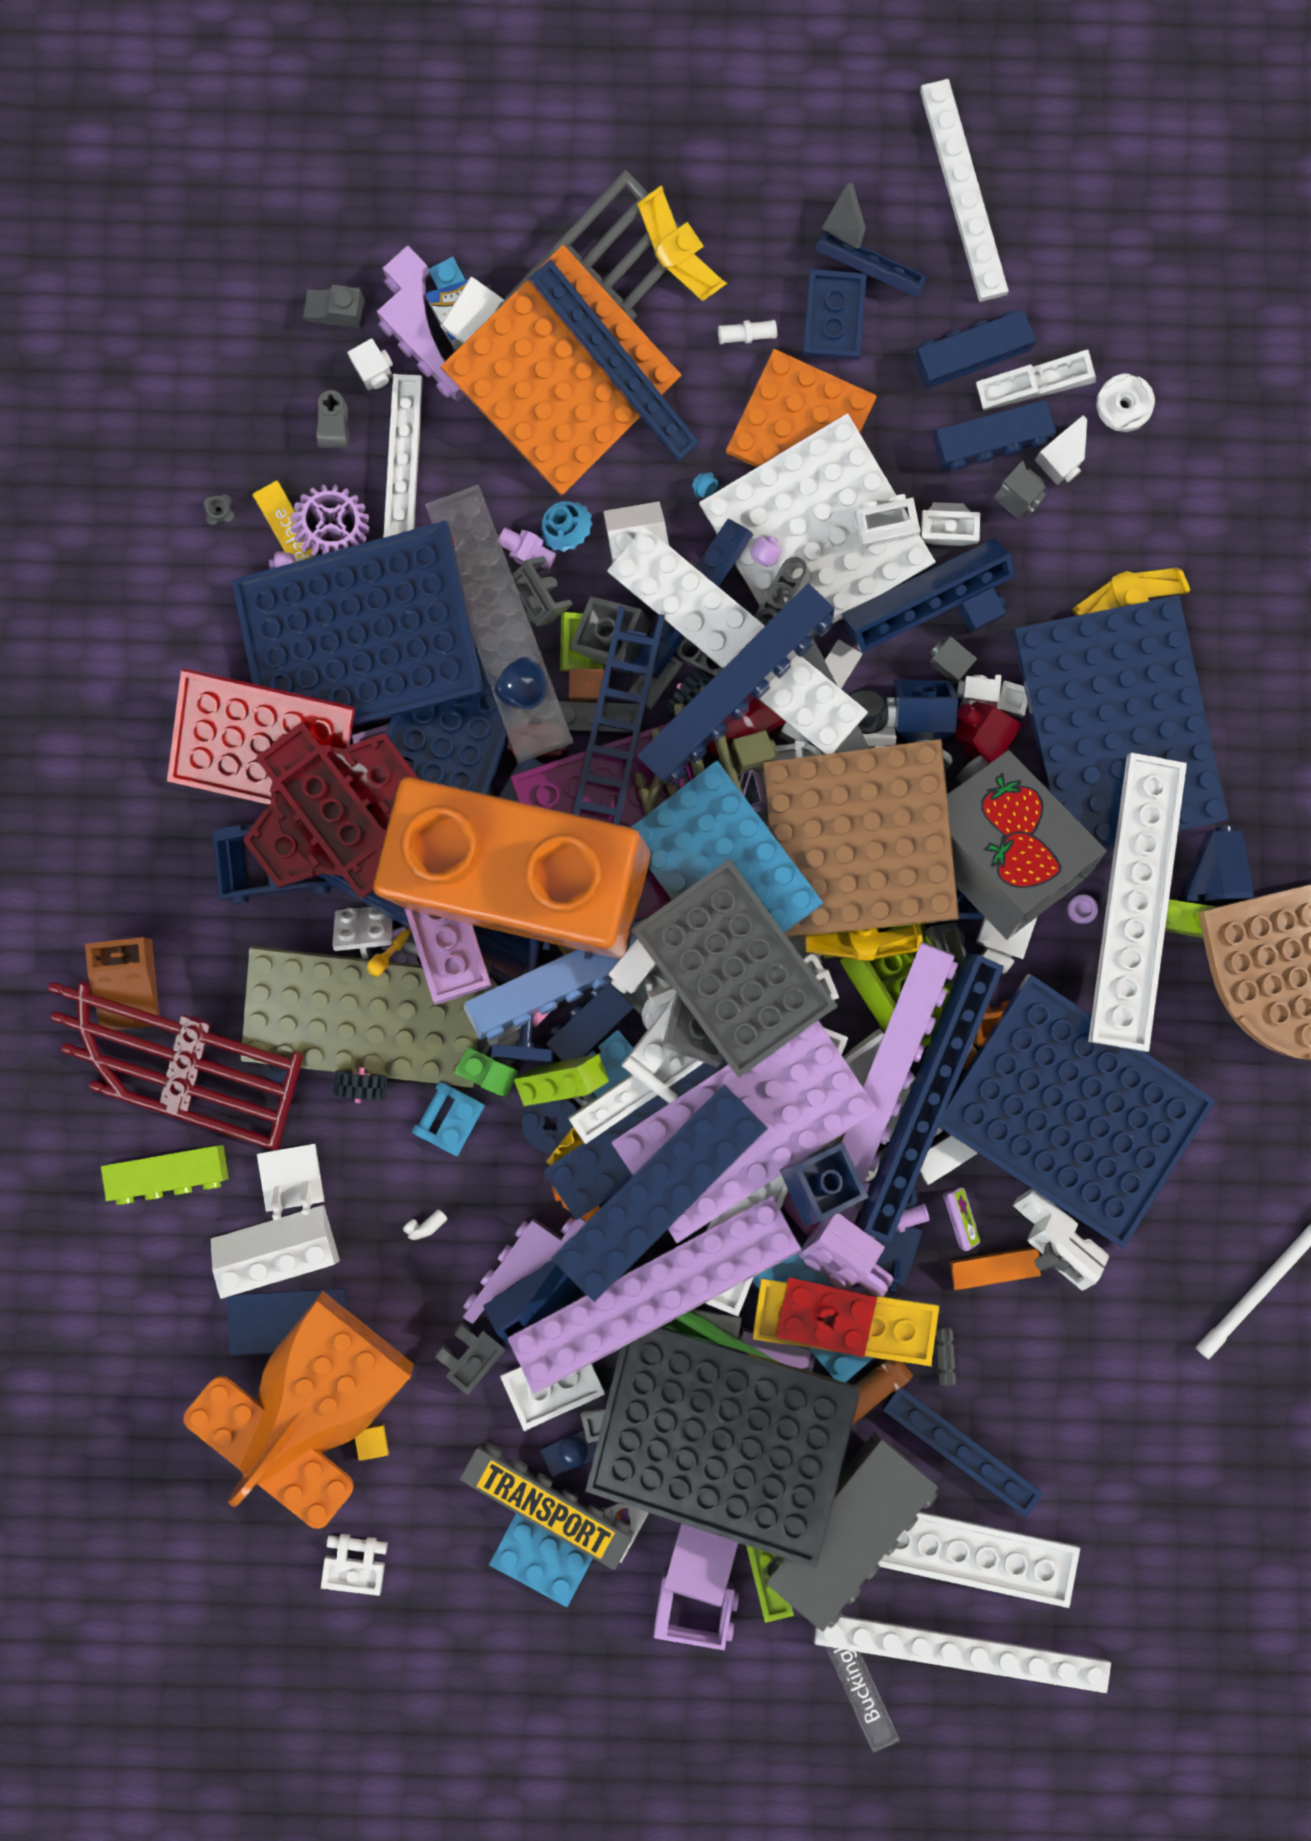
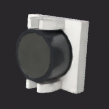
M858 689L849 693L848 695L868 711V714L858 724L868 746L896 745L895 698L886 699L880 692L872 689Z

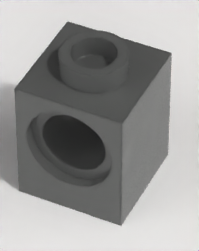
M950 637L946 643L940 640L931 650L930 654L933 658L929 665L947 680H951V683L955 686L977 658Z

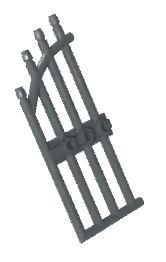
M625 169L507 295L505 301L498 305L495 312L564 245L633 321L637 316L632 310L633 306L668 269L663 268L661 263L658 262L624 300L611 287L652 244L648 231L604 279L591 266L640 214L637 204L648 196L649 193ZM626 186L636 196L637 200L582 258L570 245Z

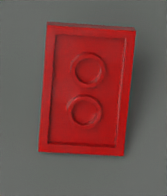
M788 1277L775 1336L865 1357L877 1297Z

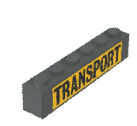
M489 1443L486 1446L480 1444L477 1447L460 1478L462 1482L615 1571L634 1535V1532L630 1531L631 1526L618 1518H615L614 1521L604 1516L605 1511L599 1506L589 1503L587 1506L578 1500L579 1496L575 1492L564 1488L562 1491L553 1486V1480L546 1475L538 1473L536 1476L527 1470L528 1466L522 1461L512 1458V1460L505 1458L501 1455L502 1451L498 1447Z

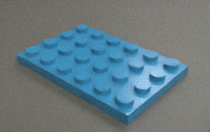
M718 761L710 765L631 827L639 832L649 848L651 857L648 868L672 900L730 859L784 934L824 904Z

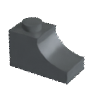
M332 285L327 290H307L304 320L361 329L365 305L361 289Z

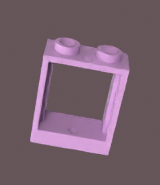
M663 1571L654 1625V1638L725 1650L726 1641H732L734 1623L729 1622L731 1611L737 1610L739 1593L734 1592L733 1582L727 1583L718 1633L668 1625L674 1592L663 1589L668 1571Z

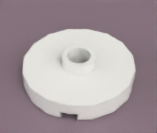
M1124 373L1113 376L1103 385L1097 396L1096 407L1099 417L1106 426L1115 431L1129 432L1139 429L1149 420L1155 405V397L1152 388L1144 379ZM1120 401H1126L1129 407L1123 408Z

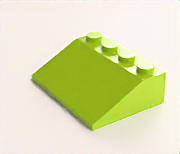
M923 923L919 924L921 931L927 929ZM914 924L893 926L887 931L910 928ZM930 936L922 939V942L933 946ZM917 952L870 961H858L857 959L850 958L839 960L884 1033ZM953 985L942 987L947 993L941 1008L934 1007L931 1017L936 1019L930 1035L924 1033L920 1042L925 1047L931 1041Z

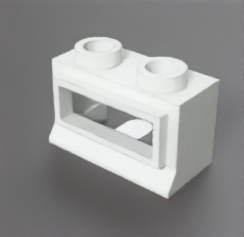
M905 494L888 498L889 503L877 505V501L860 504V509L855 511L854 517L861 549L866 548L869 543L882 540L891 542L896 540L897 537L912 534V537L918 536L921 529L918 523L914 499H906ZM907 507L910 520L868 529L866 516Z

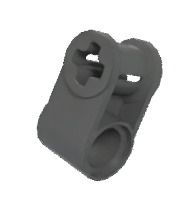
M334 390L323 392L318 399L317 443L319 448L349 447L348 407L340 393ZM336 402L338 406H334V411H330L328 408H331L333 403Z

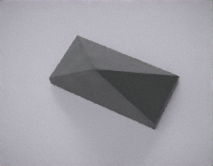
M847 183L822 229L854 248H861L866 227L853 183Z

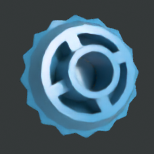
M563 501L556 503L544 514L540 528L542 532L541 539L545 541L546 546H550L554 551L561 550L565 552L568 549H575L578 544L584 543L585 537L590 535V527L593 525L590 520L592 514L587 511V507L582 506L579 502Z

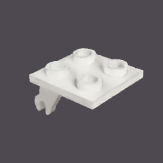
M316 1144L257 1154L266 1212L274 1211V1215H272L274 1221L281 1219V1212L285 1208L303 1205L302 1214L304 1216L310 1214L312 1204L325 1201Z

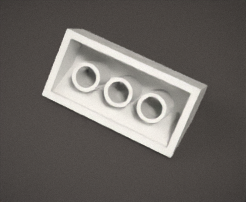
M324 1205L311 1208L309 1215L303 1216L301 1211L281 1217L280 1220H271L211 1238L212 1271L220 1299L335 1265L340 1261Z

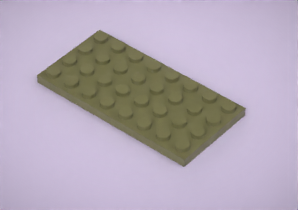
M259 946L250 947L242 1043L290 1059L292 1051H301L304 1053L300 1068L331 1072L338 1070L358 1072L359 1067L365 1068L364 1073L387 1075V1078L436 1084L441 1081L446 1085L474 1087V1082L454 1072L467 1046L478 1051L479 1038L464 1010L465 1002L484 994V989L435 1005L422 965L389 962V966L383 974L375 977L369 974L366 969L370 959ZM241 1055V1061L267 1064Z

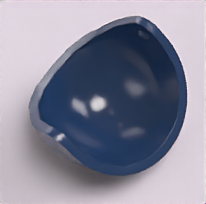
M519 658L502 671L495 685V694L509 707L533 709L543 701L546 694L547 684L544 672L531 658Z

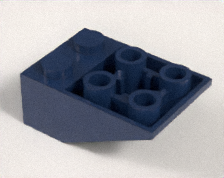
M552 1260L545 1263L526 1278L519 1280L518 1283L503 1293L496 1295L492 1300L484 1304L483 1307L495 1332L512 1349L508 1341L510 1336L572 1304L581 1288Z

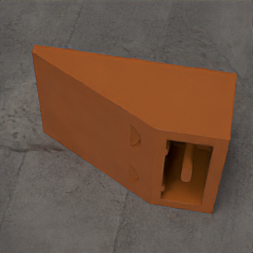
M141 937L85 944L87 973L92 994L159 1016L152 939ZM96 1008L99 1024L114 1030L152 1027L151 1025Z

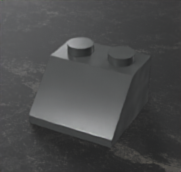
M590 596L570 649L605 667L619 606L625 607L620 632L627 633V630L646 633L647 636L651 622L642 609ZM618 640L614 660L632 664L643 645ZM612 668V670H615V671H618V672H622V673H626V674H630V675H631V672L622 671V670H617V669H613V668Z

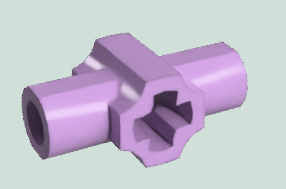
M504 528L497 541V545L511 551L509 557L521 565L527 559L544 556L547 561L541 567L549 570L556 557V553L543 547L544 540L529 531L522 530L519 535Z

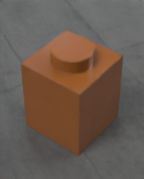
M569 669L570 702H598L604 669Z

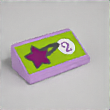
M960 1187L943 1192L944 1194L942 1195L959 1248L968 1251L980 1243V1237L965 1189Z

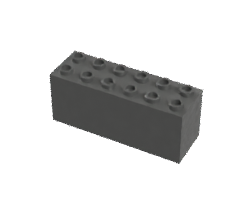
M874 1431L840 1474L816 1568L775 1555L762 1571L766 1584L823 1632L827 1626L832 1628L840 1619L841 1613L839 1611L847 1602L851 1604L861 1591L859 1586L866 1578L870 1580L880 1568L878 1563L885 1554L887 1556L891 1555L899 1544L897 1539L903 1531H910L918 1520L916 1515L922 1507L928 1508L937 1497L935 1491L938 1489V1486Z

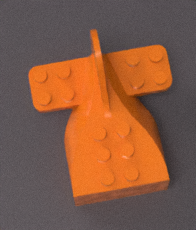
M322 1291L271 1355L262 1375L257 1400L229 1378L217 1376L209 1382L184 1414V1424L241 1471L243 1476L228 1500L232 1507L235 1508L257 1484L310 1527L320 1529L327 1525L349 1498L354 1486L352 1478L322 1454V1452L347 1443L361 1434L411 1378L414 1364L347 1309L343 1308L327 1293Z

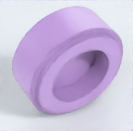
M1078 895L1070 900L1067 912L1072 921L1078 924H1085L1095 919L1098 913V905L1091 896Z

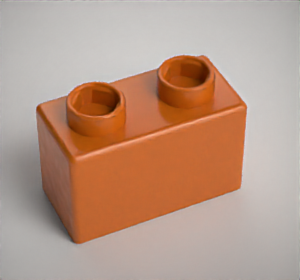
M404 778L398 785L374 882V892L378 896L407 910L621 959L629 949L632 936L631 930L634 928L651 852L639 832L633 828L414 778Z

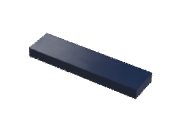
M826 231L819 239L815 250L917 298L928 279L926 275L862 245L861 248H854Z

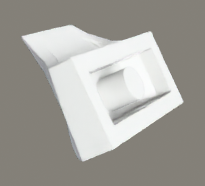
M933 502L929 510L922 511L921 538L925 543L953 546L978 544L980 512H971L965 504Z

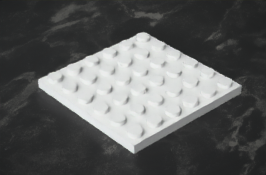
M848 413L699 502L716 534H718L728 518L749 529L754 534L734 564L759 606L764 600L782 564L790 557H800L809 567L812 573L810 584L834 607L833 623L842 619L841 614L893 589L935 563L920 535L912 537V534L900 536L891 542H885L884 540L869 543L866 548L861 549L854 517L855 511L860 509V504L869 501H877V505L889 503L888 498L896 496ZM904 508L865 517L868 529L910 520ZM770 535L778 540L777 545L781 547L782 553L775 565L765 567L752 559L750 550L758 537L763 536L767 538ZM803 569L793 570L790 577L793 579L800 577ZM789 594L779 596L777 604L786 603L789 599Z

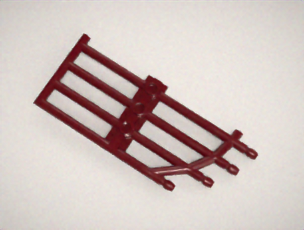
M79 981L78 989L63 986V984L57 982L49 983L48 991L77 1001V1017L66 1016L65 1013L53 1011L50 1015V1020L79 1030L85 1048L76 1047V1045L70 1043H63L60 1051L66 1055H73L75 1058L92 1063L107 1083L105 1085L104 1082L92 1080L89 1084L90 1090L273 1151L278 1150L304 1056L303 1052L292 1051L290 1059L209 1032L211 1023L204 1022L203 1019L194 1016L182 1015L180 1022L112 1001L91 994V984L86 981ZM89 1005L177 1034L174 1048L172 1049L89 1022ZM94 1036L170 1060L167 1075L101 1054ZM205 1044L286 1069L287 1074L284 1085L203 1059ZM112 1070L164 1086L161 1100H155L128 1091ZM199 1070L280 1096L277 1111L196 1085ZM192 1096L273 1122L270 1137L189 1111Z

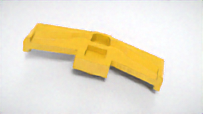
M662 186L637 204L655 249V256L663 268H667L701 301L706 300L727 284L694 254L704 246L689 223L686 222L677 229Z
M1177 567L1138 573L1126 571L1113 576L1110 582L1073 607L1072 611L1074 616L1147 602L1149 601L1148 598L1184 595L1190 592V587L1183 571Z
M914 924L910 928L878 933L877 928L847 931L845 933L802 936L806 953L857 959L858 961H870L917 952L922 942V932L919 924Z

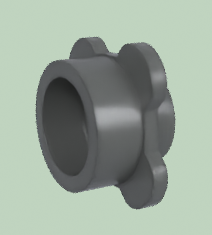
M223 494L222 496L207 497L204 500L203 505L208 514L206 521L210 525H216L220 521H233L235 515L231 511L230 504L232 499L229 495ZM218 507L222 509L220 512L216 511Z

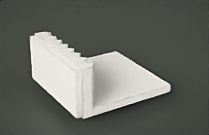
M984 917L976 943L1023 959L1037 917L1008 940Z

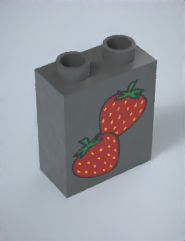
M1010 750L990 764L983 756H978L957 776L956 780L961 785L950 793L947 792L956 887L1006 940L1087 879L1107 852Z

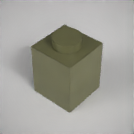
M767 731L733 739L729 748L737 775L752 769L755 771L763 770L764 762L774 761L777 756L775 742L773 739L769 740Z

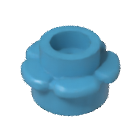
M712 472L700 473L692 484L695 496L706 499L714 494L718 486V480L714 478Z

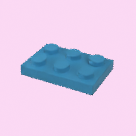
M515 1513L489 1565L568 1607L593 1558Z

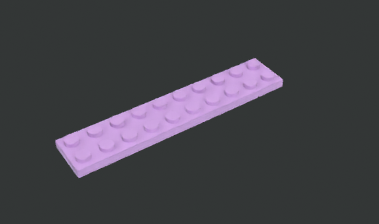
M389 724L352 735L353 742L357 743L384 733L386 734ZM405 909L435 1005L492 987L471 924Z
M771 1196L620 1277L595 1302L588 1296H585L510 1336L508 1341L532 1392L536 1394L802 1250L775 1199Z

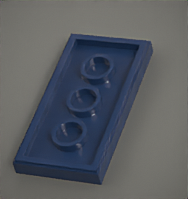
M346 1288L249 1293L228 1296L229 1355L273 1353L282 1339L322 1291L327 1293L343 1308L347 1309Z

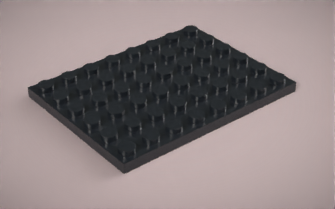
M661 1326L620 1348L586 1492L816 1568L862 1388Z

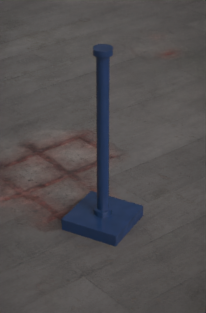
M530 938L526 973L539 968L540 940ZM534 1015L530 1016L531 1020L521 1026L519 1042H516V1046L493 1044L491 1056L496 1059L550 1064L554 1063L555 1052L549 1049L533 1048L534 1043H531Z

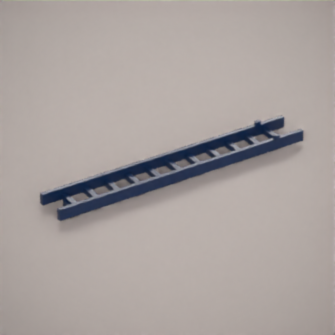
M619 606L573 810V815L576 816L580 815L581 810L613 816V824L620 825L665 615L659 614L654 639L648 638L646 633L627 630V633L620 632L625 612L624 606ZM618 640L652 647L648 667L614 660ZM612 668L645 675L642 694L638 695L608 688ZM610 697L638 703L639 708L635 724L601 717L605 698ZM599 725L633 732L629 752L595 745ZM593 753L627 760L623 780L589 774ZM591 782L621 789L617 808L583 802L586 783ZM544 942L543 949L550 951L551 943ZM585 951L584 958L590 959L591 952Z

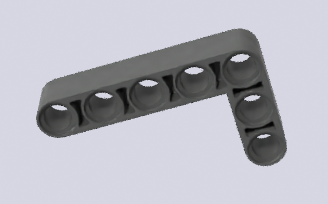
M790 557L782 564L754 616L763 625L766 621L773 619L808 582L811 583L812 573L803 559L800 557ZM803 569L800 577L794 579L790 577L793 570ZM789 594V599L786 603L777 604L779 596ZM684 638L677 649L679 657L690 667L696 670L699 668L705 674L714 678L722 668L713 670L712 663L714 661L699 648L695 656L687 657L688 650L695 645L687 638Z

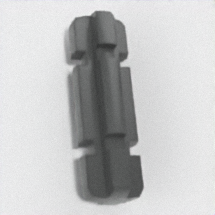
M940 1327L936 1329V1340L939 1341V1344H937L938 1368L941 1369V1372H939V1383L942 1386H952L956 1384V1373L953 1372V1369H955L954 1345L951 1344V1341H953V1330L950 1327Z

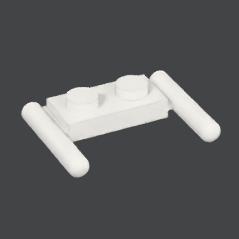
M675 996L621 1065L668 1103L678 1098L677 1094L652 1074L658 1070L672 1051L662 1047Z

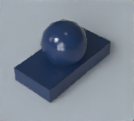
M582 1429L541 1447L540 1451L551 1477L569 1469L577 1468L583 1463L594 1459L598 1441L587 1443L585 1431Z

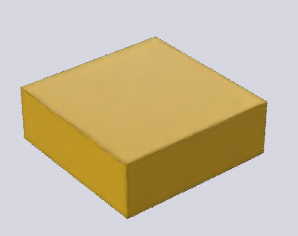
M384 1424L367 1427L361 1434L355 1437L359 1461L389 1455Z

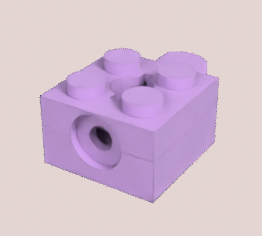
M839 1213L817 1225L802 1247V1251L798 1254L809 1268L820 1271L828 1277L832 1285L845 1290L858 1283L873 1295L882 1297L888 1290L887 1287L893 1281L892 1275L875 1264L885 1247Z

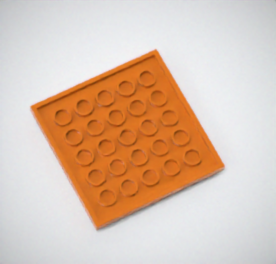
M562 245L546 262L550 259L554 262L660 394L663 395L681 376L679 371L572 253ZM528 280L440 366V369L560 496L640 418Z

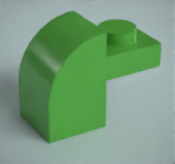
M467 1046L454 1073L480 1085L488 1091L507 1097L520 1069Z

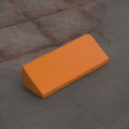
M1033 1246L949 1261L954 1291L1041 1276L1040 1269L1035 1266L1034 1262L1039 1257V1250Z

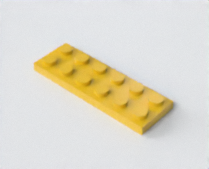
M761 1278L752 1338L754 1340L834 1351L777 1338L775 1334L787 1282ZM875 1296L877 1301L865 1356L931 1366L939 1306Z

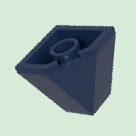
M1233 826L1215 827V831L1205 835L1180 894L1179 901L1189 903H1234L1254 898L1243 831H1233Z

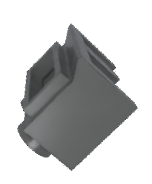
M1022 460L1003 481L1001 489L993 498L1019 520L1025 513L1030 516L1041 504V501L1046 496L1043 492L1046 486L1043 484L1044 481L1030 468L1026 470Z
M544 556L525 560L523 565L508 578L513 585V594L521 599L527 609V618L535 623L537 627L553 623L573 605L570 600L555 603L550 596L549 591H552L558 584L556 579L551 576L540 579L536 572V569L547 561Z
M956 922L932 926L921 931L922 939L930 936L934 947L955 955L953 962L958 963L952 980L946 978L943 987L954 985L966 955L963 945L965 942L963 931L958 929Z

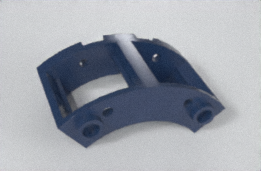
M236 825L212 831L219 900L231 899L232 904L249 903V898L305 890H313L314 895L331 893V888L336 887L319 877V881L297 882L278 888L268 875L269 885L247 889L242 841L253 825Z

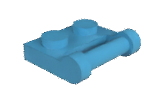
M440 1081L435 1087L437 1092L419 1125L415 1124L411 1132L458 1157L486 1105ZM450 1096L455 1100L437 1134H434L429 1129L446 1097Z

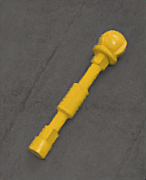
M411 929L402 930L385 952L374 955L368 961L366 969L369 974L375 977L383 974L389 966V958L395 951H399L405 945L407 938L412 934Z

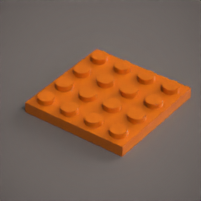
M773 349L730 440L726 453L755 467H759L847 413L860 433L877 396Z

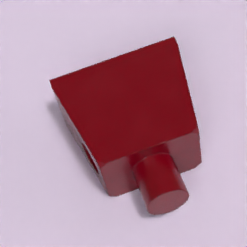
M975 701L972 705L964 704L958 709L957 717L961 722L956 728L954 736L971 761L978 756H983L990 764L1005 753L1022 727V724L991 705Z

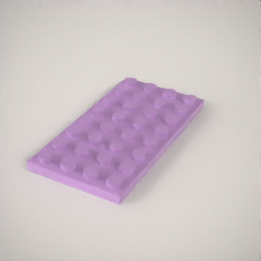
M819 1021L815 1022L740 1078L727 1065L611 1142L631 1174L634 1175L723 1084L768 1127L668 1228L677 1243L780 1176L779 1170L807 1158L878 1111Z

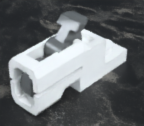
M1029 1189L1018 1196L1013 1206L1035 1224L1027 1241L1043 1254L1034 1260L1035 1266L1040 1270L1056 1268L1082 1291L1096 1284L1102 1275L1103 1267L1106 1266L1109 1254L1091 1239L1083 1240L1075 1233L1078 1223L1035 1190Z

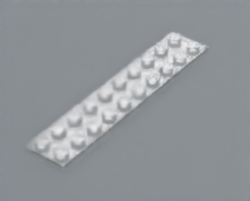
M479 484L425 504L432 524L447 521L450 525L472 636L518 763L572 744V737ZM522 657H529L541 667L546 678L547 689L545 697L533 709L509 707L495 694V685L502 671L509 664Z

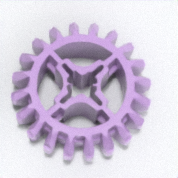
M323 484L321 492L318 493L312 487L310 489V496L306 494L301 495L302 503L296 502L294 505L296 512L291 514V521L294 522L291 525V531L297 533L295 535L297 543L303 542L302 550L304 552L312 549L311 556L315 557L319 553L326 554L366 542L364 534L369 532V526L366 524L369 521V516L363 513L365 505L357 504V495L349 498V490L347 488L342 493H339L336 484L333 485L332 491H327V487ZM328 505H329V506H336V507L330 509V508H326L325 506H328ZM310 513L315 516V521L318 523L313 533L309 530L306 523ZM347 514L351 517L354 524L350 534L342 523ZM327 538H333V539H335L336 541H332V542H331V541H324V540L327 539Z

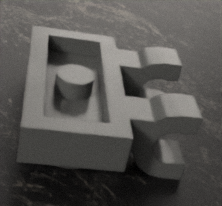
M462 1321L455 1329L454 1335L469 1347L458 1358L451 1349L443 1344L436 1352L435 1358L450 1369L445 1377L465 1394L469 1395L504 1353L506 1347L484 1329L479 1335L475 1334Z

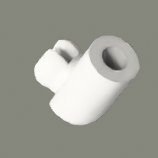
M437 1209L421 1225L412 1219L403 1227V1230L409 1235L408 1238L412 1240L421 1239L432 1235L447 1221V1217L442 1211Z

